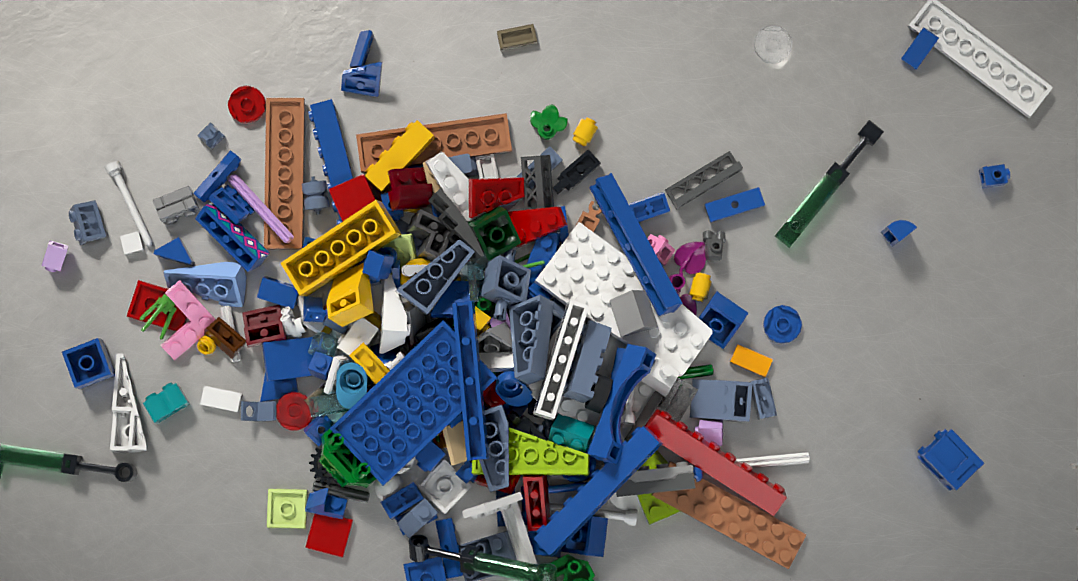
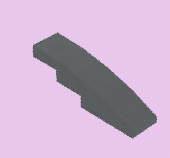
M440 188L428 201L441 213L437 219L451 232L447 238L453 244L461 240L475 251L469 259L474 264L484 255L464 216Z

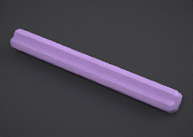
M232 174L228 179L229 183L281 240L289 244L294 239V236L238 175Z

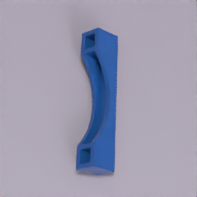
M627 344L587 453L597 460L617 465L623 448L620 425L624 406L635 386L650 373L656 354L648 348Z

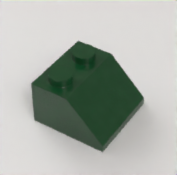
M498 206L468 222L488 261L522 243L507 210L503 207Z

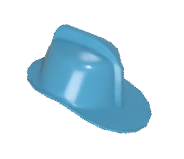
M350 362L342 365L337 371L336 377L337 400L343 407L351 409L367 393V375L363 367L357 363Z

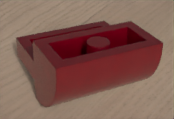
M424 167L391 169L388 171L392 188L388 195L392 211L422 209L430 204L428 200L432 197L433 187L432 183L427 184Z
M280 305L242 312L248 348L262 345L263 342L287 339L284 325L280 321V318L283 316Z

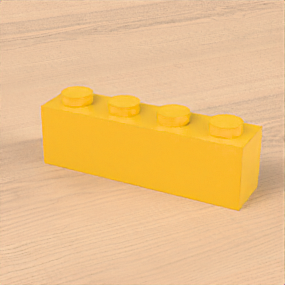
M418 120L415 123H409L405 128L406 132L401 137L397 136L392 142L393 146L388 151L384 150L378 157L380 160L375 165L371 164L365 171L367 173L365 175L366 179L382 194L391 186L388 171L391 169L408 168L435 139L434 135Z

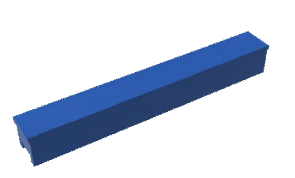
M610 173L609 175L597 178L596 184L589 188L658 316L671 312L674 313L683 303L613 174Z
M474 301L454 302L452 307L467 461L489 459Z

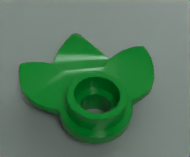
M553 104L546 106L542 113L533 110L530 115L531 125L537 129L538 135L544 140H549L557 132L563 131L568 122L567 118L559 117L558 109Z

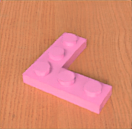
M181 280L165 292L189 319L184 326L161 344L162 348L174 361L204 336L205 329L215 320L213 315Z

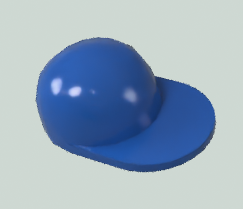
M506 371L498 375L495 381V390L503 401L516 407L524 406L531 402L533 398L531 395L532 390L524 382L515 378L514 371Z

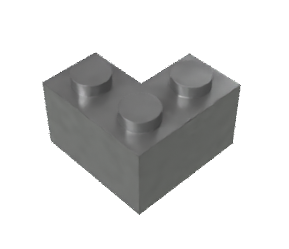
M422 209L412 216L406 233L412 234L423 241L417 258H423L430 262L445 251L449 241L447 236L451 233L437 217Z

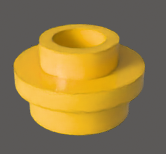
M202 336L198 340L197 348L202 354L207 355L212 354L216 350V345L210 337Z

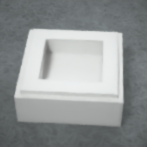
M139 231L120 236L125 255L144 251Z

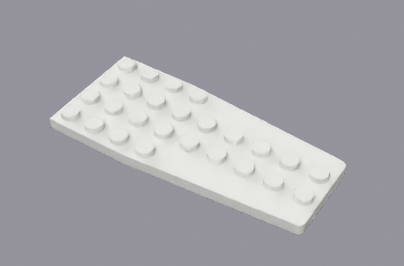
M578 222L534 282L565 305L570 300L589 305L585 318L587 321L592 320L611 327L610 335L626 345L632 344L648 348L656 354L655 358H660L680 372L679 376L686 372L712 335V329L683 304L674 313L671 312L658 316L650 301L658 327L621 337L609 301L631 290H645L627 257L580 222Z

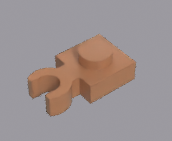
M591 201L589 204V213L583 211L578 222L592 232L595 231L600 222L596 215L602 213L601 208L597 211L593 210L594 201Z

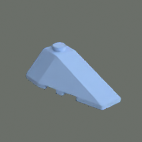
M220 262L170 269L163 272L167 288H171L181 280L192 293L202 296L204 300L208 301L210 298L219 301V304L223 306H244L247 278L245 269L237 262Z

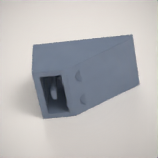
M692 379L690 418L749 422L752 382Z
M508 531L459 545L460 554H462L467 545L480 548V566L474 575L463 573L465 581H478L519 569Z

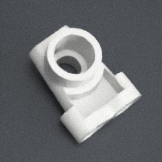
M289 306L281 310L283 316L280 318V321L284 325L286 334L288 336L291 335L294 339L301 338L302 333L307 331V326L303 325L301 317L295 318Z

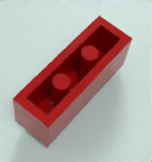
M524 475L523 484L528 531H537L542 525L546 526L551 521L549 519L551 514L547 475Z

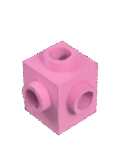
M650 234L648 241L660 263L665 266L675 252V249L668 244L669 241L663 236L659 235L656 237Z

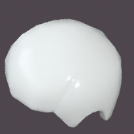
M396 474L384 486L377 479L374 483L375 493L382 501L403 489V480L399 474Z

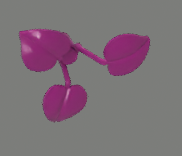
M704 242L686 243L680 246L674 254V262L681 267L679 274L670 275L669 279L678 296L681 288L685 285L683 269L688 274H696L705 266ZM689 294L679 296L683 305L696 316L697 304L695 300H692V296Z

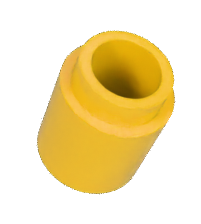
M588 117L581 119L573 133L574 137L572 140L585 147L587 143H590L598 129L595 126L597 122Z
M696 273L695 277H693L689 292L692 300L703 302L704 299H708L712 283L710 275Z

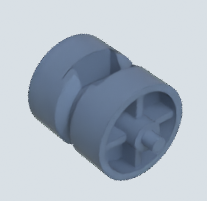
M313 176L310 182L301 184L303 194L307 195V198L304 199L305 210H314L316 215H318L321 209L330 207L328 197L324 196V193L327 192L326 181H317L315 176Z

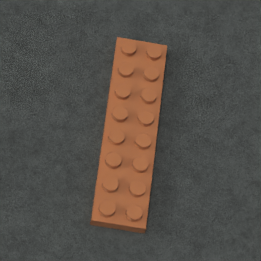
M266 98L265 205L294 236V239L289 244L284 243L264 221V247L266 249L303 248L304 194L301 184L304 183V98Z
M507 113L423 125L434 135L435 139L410 166L421 165L441 152L447 157L462 154L476 157L512 152ZM405 128L356 134L361 173H365L371 164L375 165L380 160L378 158L384 150L388 151L393 146V140L397 136L401 137L406 132Z
M669 461V467H677L675 463ZM703 478L699 482H696V479H694V489L652 493V496L787 569L790 568L806 537V534Z

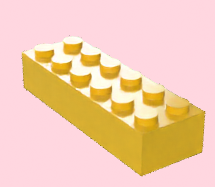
M375 200L282 261L281 265L300 296H309L364 260L369 250L377 251L402 234L381 201Z

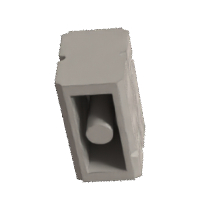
M189 186L153 199L160 220L163 223L167 222V224L178 221L177 218L180 216L189 217L196 213L195 210L199 209L192 189Z

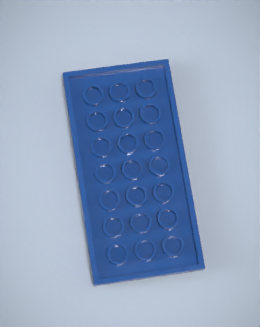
M443 320L330 428L334 434H341L340 439L344 437L343 443L361 463H368L366 468L370 466L371 474L383 486L462 412L455 331ZM480 359L482 388L484 391L498 377Z

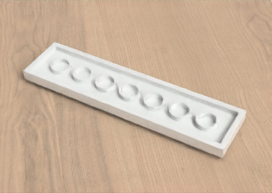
M928 0L908 26L917 35L925 27L938 36L939 39L933 47L1028 118L1032 116L1053 88L937 0Z

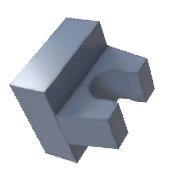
M211 122L197 135L211 150L225 137Z

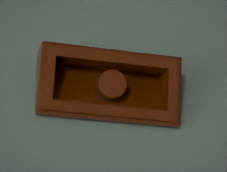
M220 317L215 319L205 329L204 335L210 337L215 345L231 359L246 344V340Z

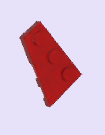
M524 178L469 179V218H474L483 212L491 211L500 205H505L524 197Z
M561 207L508 212L522 242L516 246L519 248L567 225Z

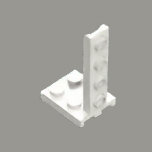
M521 492L462 510L464 518L472 516L473 520L501 511L522 578L530 580L541 577L533 547L527 534V528L517 502L523 499Z

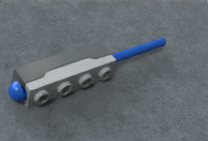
M688 461L676 463L677 467L659 464L657 469L650 470L649 466H641L618 489L616 495L617 497L694 489V479H696V482L701 481L703 472L698 467L693 468V465H688ZM588 482L548 486L549 494L576 491L583 483L587 484Z

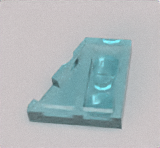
M469 264L467 269L470 301L479 302L486 268L485 265Z

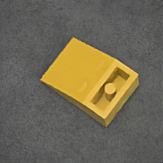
M364 263L345 271L333 280L327 299L328 319L341 327L374 313L369 275L362 272Z

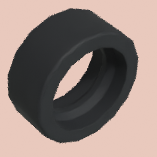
M597 374L599 376L597 384L591 390L594 392L593 398L585 402V408L600 414L609 397L613 380Z

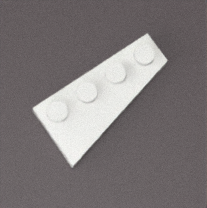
M443 152L425 162L439 187L456 205L467 222L487 213L483 212L474 218H469V179Z

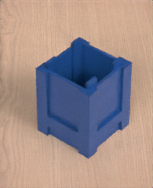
M944 429L942 432L939 430L934 435L936 439L926 448L922 446L917 451L919 453L917 458L948 491L952 489L958 490L985 463L952 429L949 431Z

